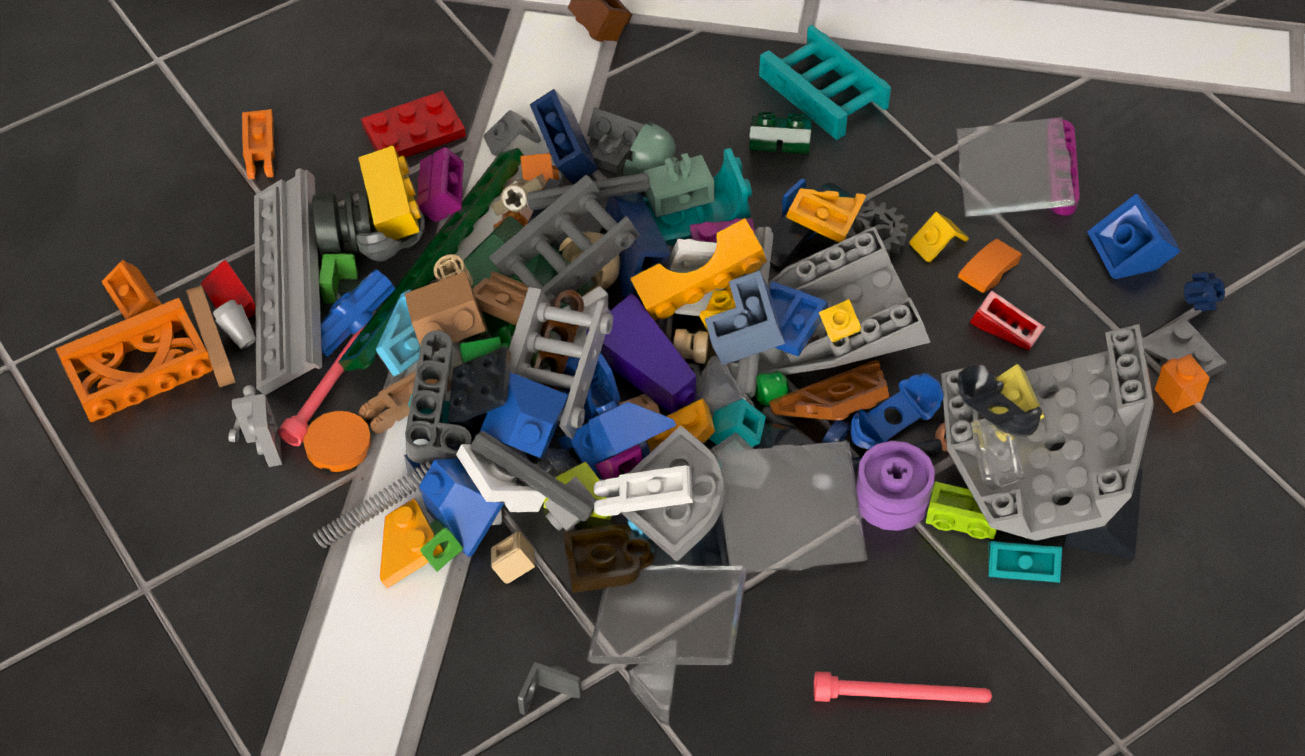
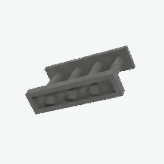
M586 174L489 258L503 275L510 278L516 274L528 288L541 289L550 302L563 291H576L620 252L629 248L640 234L627 216L617 223L599 204L604 196ZM588 211L608 231L594 244L574 224ZM563 232L583 252L569 265L550 246V243ZM539 253L558 273L545 286L525 266Z

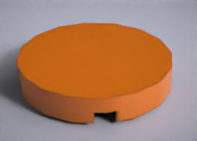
M334 411L323 414L312 421L307 428L303 442L307 458L315 467L320 469L322 467L327 468L331 472H341L352 469L364 461L367 457V451L371 448L372 439L368 424L360 416L348 411Z

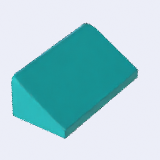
M988 542V577L1060 582L1062 547Z

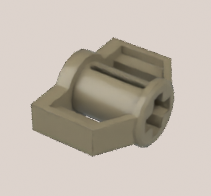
M540 174L531 181L519 179L502 191L501 199L491 205L493 211L498 216L507 210L511 212L523 210L528 206L527 193L539 191L546 186L547 180L543 174Z

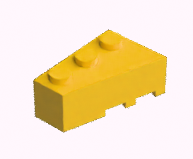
M393 145L358 157L373 222L377 231L384 233L385 237H390L393 240L420 232L418 219L421 218V213L416 200H414L416 193L412 181L407 175L410 173L404 155L399 157Z

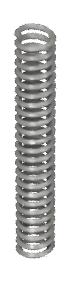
M426 461L425 464L429 469L431 465ZM421 464V468L426 475L428 471L425 468V466ZM416 467V471L423 480V478L425 477L424 474L421 472L420 468ZM412 470L411 473L416 482L407 473L412 486L406 477L402 476V480L408 490L402 481L398 479L397 482L402 491L396 482H393L398 495L392 486L388 485V489L394 499L388 490L384 488L383 491L389 501L385 498L382 491H379V495L384 504L378 495L374 494V498L380 508L374 499L369 497L375 510L371 507L368 500H365L370 513L363 503H360V507L366 517L360 508L355 506L361 519L357 516L354 509H351L350 512L357 523L349 512H346V516L352 526L345 515L341 514V518L347 528L341 519L337 518L336 521L343 532L339 529L337 523L332 520L333 527L327 523L329 531L324 526L322 527L323 532L320 529L317 531L324 544L316 533H313L315 540L321 547L327 548L328 545H332V542H337V539L346 536V533H351V530L355 531L356 527L360 528V525H364L365 521L369 522L370 518L374 519L375 515L379 516V512L383 513L384 509L388 510L389 506L393 507V503L397 504L398 500L402 501L403 497L407 498V494L411 495L412 491L416 492L422 481L415 471Z

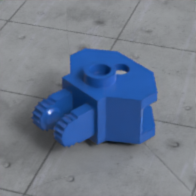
M601 352L583 407L585 410L584 418L588 421L597 416V408L614 400L617 406L620 402L613 372ZM569 356L563 374L575 376L580 358ZM563 388L565 394L569 395L570 389Z

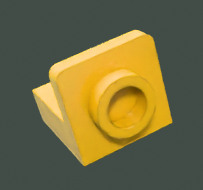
M849 299L819 312L831 342H836L861 331L860 323Z

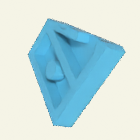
M411 289L400 295L375 349L393 376L400 374L419 359L421 347L411 322L405 293L410 292Z

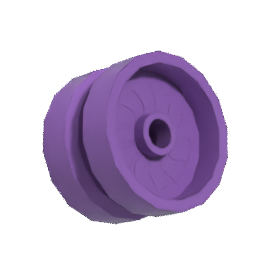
M897 441L880 443L866 451L859 462L855 492V503L859 513L870 524L884 530L899 531L908 529L922 521L928 511L934 486L935 469L930 458L920 448L906 442Z

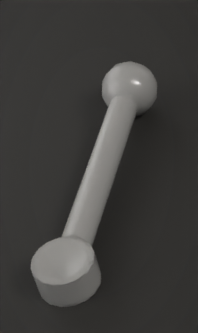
M252 385L245 386L243 389L244 397L255 395V387ZM237 418L233 429H230L229 442L237 443L239 440L240 425Z

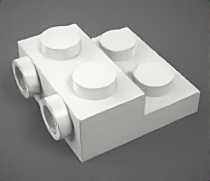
M461 444L456 455L486 502L503 501L510 512H538L546 498L544 495L475 451L471 447L472 444ZM507 446L528 460L523 451Z

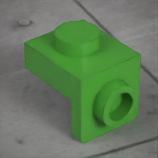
M342 253L323 254L321 272H319V291H321L323 303H335L337 301L340 279L358 278L355 255Z

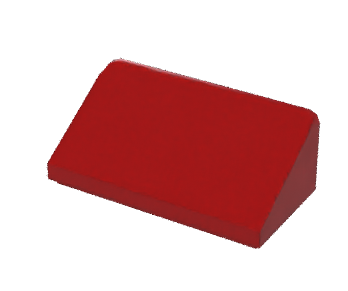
M227 260L222 261L200 283L216 309L228 301L235 300L238 305L243 306L247 318L256 315L252 296Z

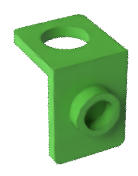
M435 520L430 525L436 536L420 549V552L435 571L438 572L459 554L463 547L448 528H444L438 520ZM441 544L444 551L438 555H433L435 547Z

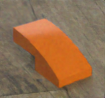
M995 239L966 264L960 271L958 278L980 292L985 293L999 284L1003 273L1018 265L1022 253Z

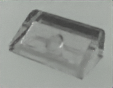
M987 419L972 421L971 428L982 481L992 490H996L1025 479L1016 436L1001 432Z

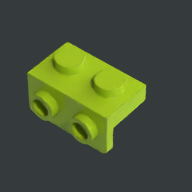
M935 482L928 507L926 524L933 525L935 528L943 531L956 530L968 533V535L977 539L995 538L997 529L989 526L969 489Z

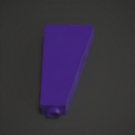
M630 294L610 311L613 315V326L610 334L605 335L600 352L613 371L672 414L694 401L696 397V375L637 297Z

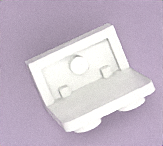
M677 239L668 260V270L677 273H688L703 267L712 258L717 243L695 241L693 239ZM713 291L705 294L697 303L686 304L678 308L674 313L699 316L701 310H706Z

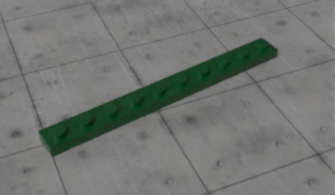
M519 148L497 155L463 199L462 209L449 217L395 287V290L387 297L340 358L338 363L345 371L363 370L375 361V354L377 353L375 349L400 295L409 289L413 291L427 286L432 280L436 279L434 275L436 262L443 256L455 255L457 253V246L473 232V225L489 211L488 205L491 201L504 190L503 186L507 180L519 171L520 156H524Z

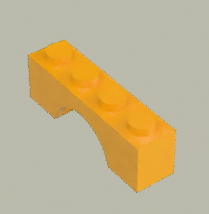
M745 218L717 233L716 250L712 258L703 267L688 273H677L657 264L630 279L647 312L655 321L670 317L678 308L686 304L697 303L705 294L715 289H723L729 286V281L743 274L756 272L767 260L760 243Z

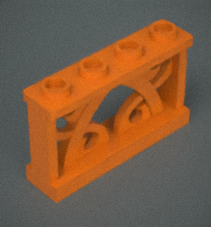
M179 298L55 348L90 422L106 418L112 413L131 405H136L159 393L169 391L180 384L194 378H199L213 370L208 351L203 345ZM184 329L188 338L174 339V333ZM176 347H188V348L192 349L193 351H192V352H189V353H187V354H184L183 351H181V350H179V349H173V348H176ZM135 349L143 352H157L152 362L142 373L116 370L127 352ZM84 370L92 373L82 383L77 373ZM99 379H102L98 383V391L89 394L91 386Z

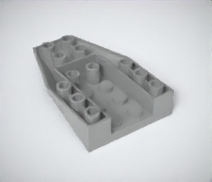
M875 226L786 267L768 282L767 286L770 291V284L774 281L828 301V308L849 299L860 323L861 331L836 342H831L821 320L799 357L776 348L760 352L757 375L775 371L788 375L831 368L930 343L923 321L913 301L908 297ZM739 360L724 365L732 383H737Z

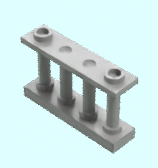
M529 287L509 347L511 352L510 372L537 383L570 389L565 408L559 420L561 421L559 426L567 437L574 438L577 428H581L584 422L585 410L583 407L605 335L610 334L612 330L613 315L605 301L600 300L597 302L594 314L552 307L541 289ZM554 320L590 327L585 344L580 345L541 337L540 331L543 322ZM541 350L580 358L575 376L531 368L530 363L533 353Z

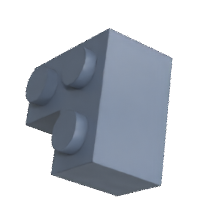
M761 271L729 281L736 308L705 318L712 346L722 365L785 344L770 291Z

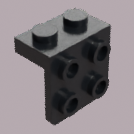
M506 347L499 348L453 368L448 423L466 428L471 435V442L479 434L486 418V412L503 406L508 400L511 352Z

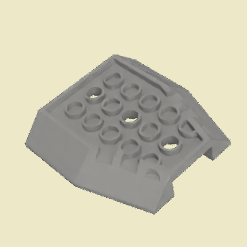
M1139 324L1105 332L1108 351L1025 371L1045 417L1040 420L1038 429L1032 435L1027 437L1009 435L1004 443L996 437L991 423L962 400L957 383L959 381L958 374L964 368L941 373L947 450L991 528L1035 541L1105 526L1132 497L1154 407ZM1057 392L1053 398L1043 399L1047 393ZM1065 443L1060 450L1050 451L1054 444ZM1072 497L1068 504L1063 506L1056 505L1061 498Z

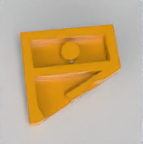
M800 188L788 210L786 218L840 243L845 240L866 195L857 193L855 198L839 197V193L835 191L818 192L812 189Z
M415 498L385 516L380 580L386 588H389L428 563L420 549L436 534ZM441 544L435 547L433 555H438L444 551Z

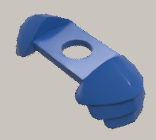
M927 373L913 375L899 383L900 392L867 414L863 409H859L852 419L851 437L853 443L861 448L871 449L877 444L888 442L887 440L920 418L923 420L932 418L941 406V401L944 397L939 381ZM888 408L898 410L902 416L901 423L897 425L888 423L884 418V411Z

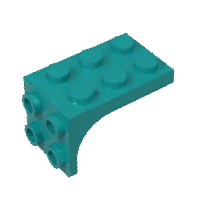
M731 148L724 149L723 165L720 171L713 177L714 202L656 217L648 198L643 197L666 244L673 246L676 244L677 239H690L691 224L730 221L751 217L748 198L752 196L751 185L748 179L743 178L741 160L739 157L734 156Z

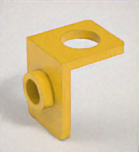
M935 212L909 241V244L925 261L931 262L954 236L967 242L969 237L950 219Z

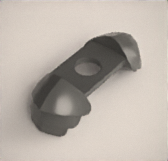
M420 211L421 218L418 219L420 232L397 240L385 237L382 232L357 234L356 242L359 246V251L369 259L384 262L393 257L402 248L412 247L419 241L425 231L423 213Z

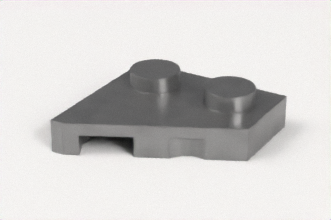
M1185 318L1142 338L1145 352L1161 359L1159 364L1161 366L1172 358L1179 359L1191 354L1207 375L1211 377L1223 371L1226 365V361Z

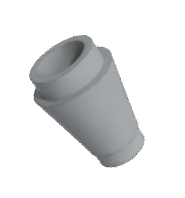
M235 300L226 302L213 312L216 318L215 324L241 350L256 341L243 306L238 305Z

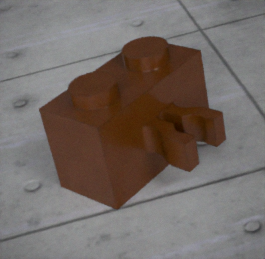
M571 0L568 5V9L576 17L575 20L588 30L589 36L599 42H604L605 40L617 42L625 24H629L632 13L620 0Z

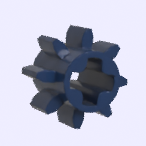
M1193 273V281L1187 282L1184 286L1186 302L1189 305H1194L1195 311L1216 310V302L1223 301L1225 297L1223 281L1220 278H1215V273Z

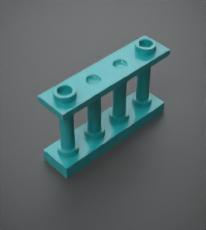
M813 25L808 27L807 44L785 58H778L770 50L760 55L759 76L836 140L846 135L847 116L871 101L883 110L889 108L891 86ZM812 54L823 61L802 75L791 68ZM832 69L842 76L841 79L823 90H819L810 84ZM852 85L862 92V94L843 106H837L830 100V98Z

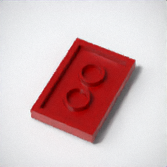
M443 91L361 118L362 127L375 151L394 145L399 157L404 155L406 158L466 137L465 127Z

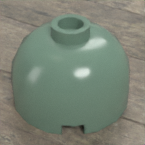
M649 122V125L645 124L630 149L633 151L632 161L626 159L623 176L640 174L644 170L665 165L664 159L671 158L672 162H677L679 159L674 157L676 145L671 134L652 122Z

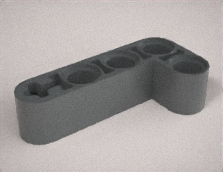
M440 330L428 332L422 339L405 431L406 454L413 462L425 464L427 461L432 465L435 459L458 458L456 455L458 450L450 449L448 446L453 443L471 444V435L466 428L459 425L442 423L452 364V340L448 334ZM435 351H439L438 361L432 360ZM436 379L439 382L435 384H428L425 382V380ZM427 408L434 411L431 414H422L419 412L420 410ZM417 439L428 441L425 445H417L413 442Z

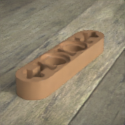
M202 285L186 290L219 388L235 383Z

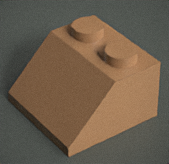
M466 271L405 293L411 322L420 347L423 337L431 331L440 330L448 334L452 340V346L488 333Z

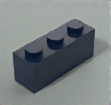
M555 89L529 104L556 168L573 185L586 174L589 176L598 170L571 106Z

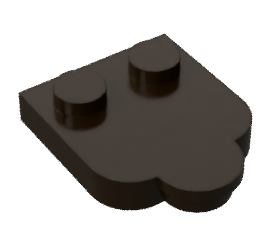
M616 524L563 532L572 593L631 584L639 578L640 569L649 567L655 560V550L650 542L643 537H635L634 532L625 525Z

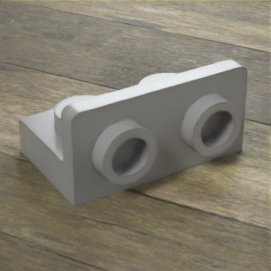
M247 395L242 398L233 399L232 408L246 442L256 443L258 454H264L269 467L282 465L281 440L277 432L278 426L266 395Z

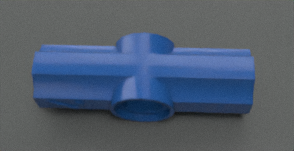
M374 269L352 292L349 291L341 296L330 308L329 311L331 313L321 321V348L324 356L328 357L350 334H355L361 330L372 318V312L395 290L389 279L377 269Z

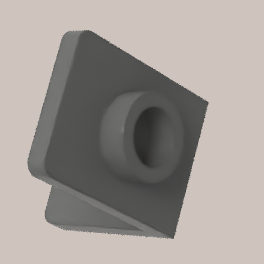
M509 110L484 134V139L491 154L494 156L501 153L519 134L537 144L541 141L534 124L512 110Z
M534 662L518 696L520 714H527L539 686L580 699L582 694L581 679L570 674L562 667H548Z

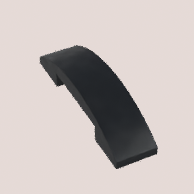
M832 182L815 189L818 192L835 191L839 193V197L855 198L854 195ZM787 213L771 231L773 232L770 266L779 272L799 255L800 245L815 232L786 218Z

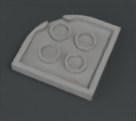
M682 426L677 428L627 474L687 465L692 472L693 503L621 512L676 561L683 557L710 531L721 513L725 498L724 478L715 456L703 443Z

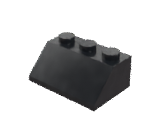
M1140 467L1132 497L1106 525L1065 534L1064 547L1134 559L1142 482V469Z

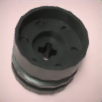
M366 189L358 190V204H354L351 190L346 191L345 205L341 206L338 205L334 192L313 195V215L321 259H323V254H343L344 242H350L354 255H360L356 235L359 233L378 232L373 222Z

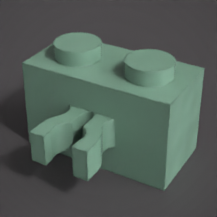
M685 153L681 155V161L672 162L671 158L664 159L665 165L643 171V173L648 175L650 181V189L645 191V194L656 217L714 202V179L702 155L689 158L688 154Z

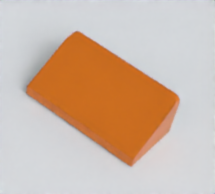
M124 260L101 281L125 319L162 305L140 270Z

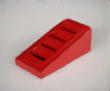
M993 291L989 293L970 320V323L977 328L1028 351L1045 328V326ZM1014 323L1018 325V327L1014 329L1013 327H1011V324ZM1024 328L1030 331L1027 337L1021 334Z

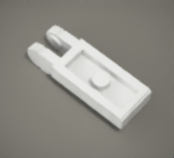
M684 465L619 475L618 478L595 482L594 494L596 496L598 495L603 498L611 496L594 503L595 513L599 514V516L618 515L622 511L630 512L693 503L692 472L690 467Z

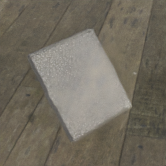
M1062 117L957 129L960 158L958 174L960 175V182L962 181L966 217L1075 205L1070 173L1071 158L1066 147Z
M841 441L793 446V444L779 445L766 449L714 454L725 483L722 515L730 574L784 569L800 571L813 566L867 560L849 442Z
M677 564L649 566L640 569V576L635 582L603 589L587 660L591 663L671 666L729 665L733 662L747 573L744 567L687 566Z

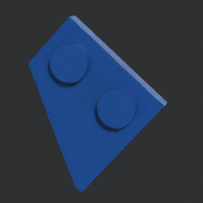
M772 281L770 284V295L785 344L774 348L799 357L822 319L819 312L828 308V301Z

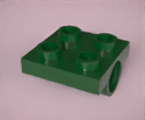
M758 112V116H752L749 150L776 152L777 140H783L782 153L809 154L811 119H805L806 115L792 113L788 114V118L776 117V113Z

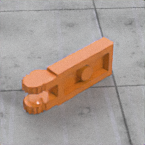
M272 109L242 112L243 156L246 163L248 180L255 179L256 168L254 161L260 160L265 161L264 172L266 176L274 177L273 159H275Z

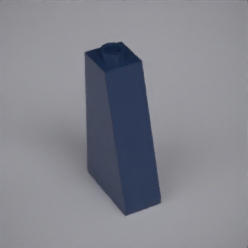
M640 192L608 197L606 212L617 223L627 216L640 234L629 248L619 253L621 267L618 278L623 299L633 294L644 305L630 278L657 264L666 268L671 252Z

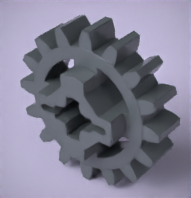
M870 201L867 207L862 204L845 240L875 226L890 258V251L898 254L900 246H905L908 224H904V215L896 216L897 208L893 207L888 210L886 209V203L882 202L878 207L875 206L873 201Z

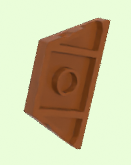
M874 360L769 402L771 413L774 415L837 421L847 418L849 413L859 409L875 407L877 402L889 398V393L883 372L880 370L879 361Z

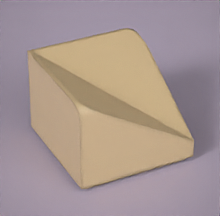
M520 531L515 532L491 548V567L506 584L510 583L535 567L534 548Z

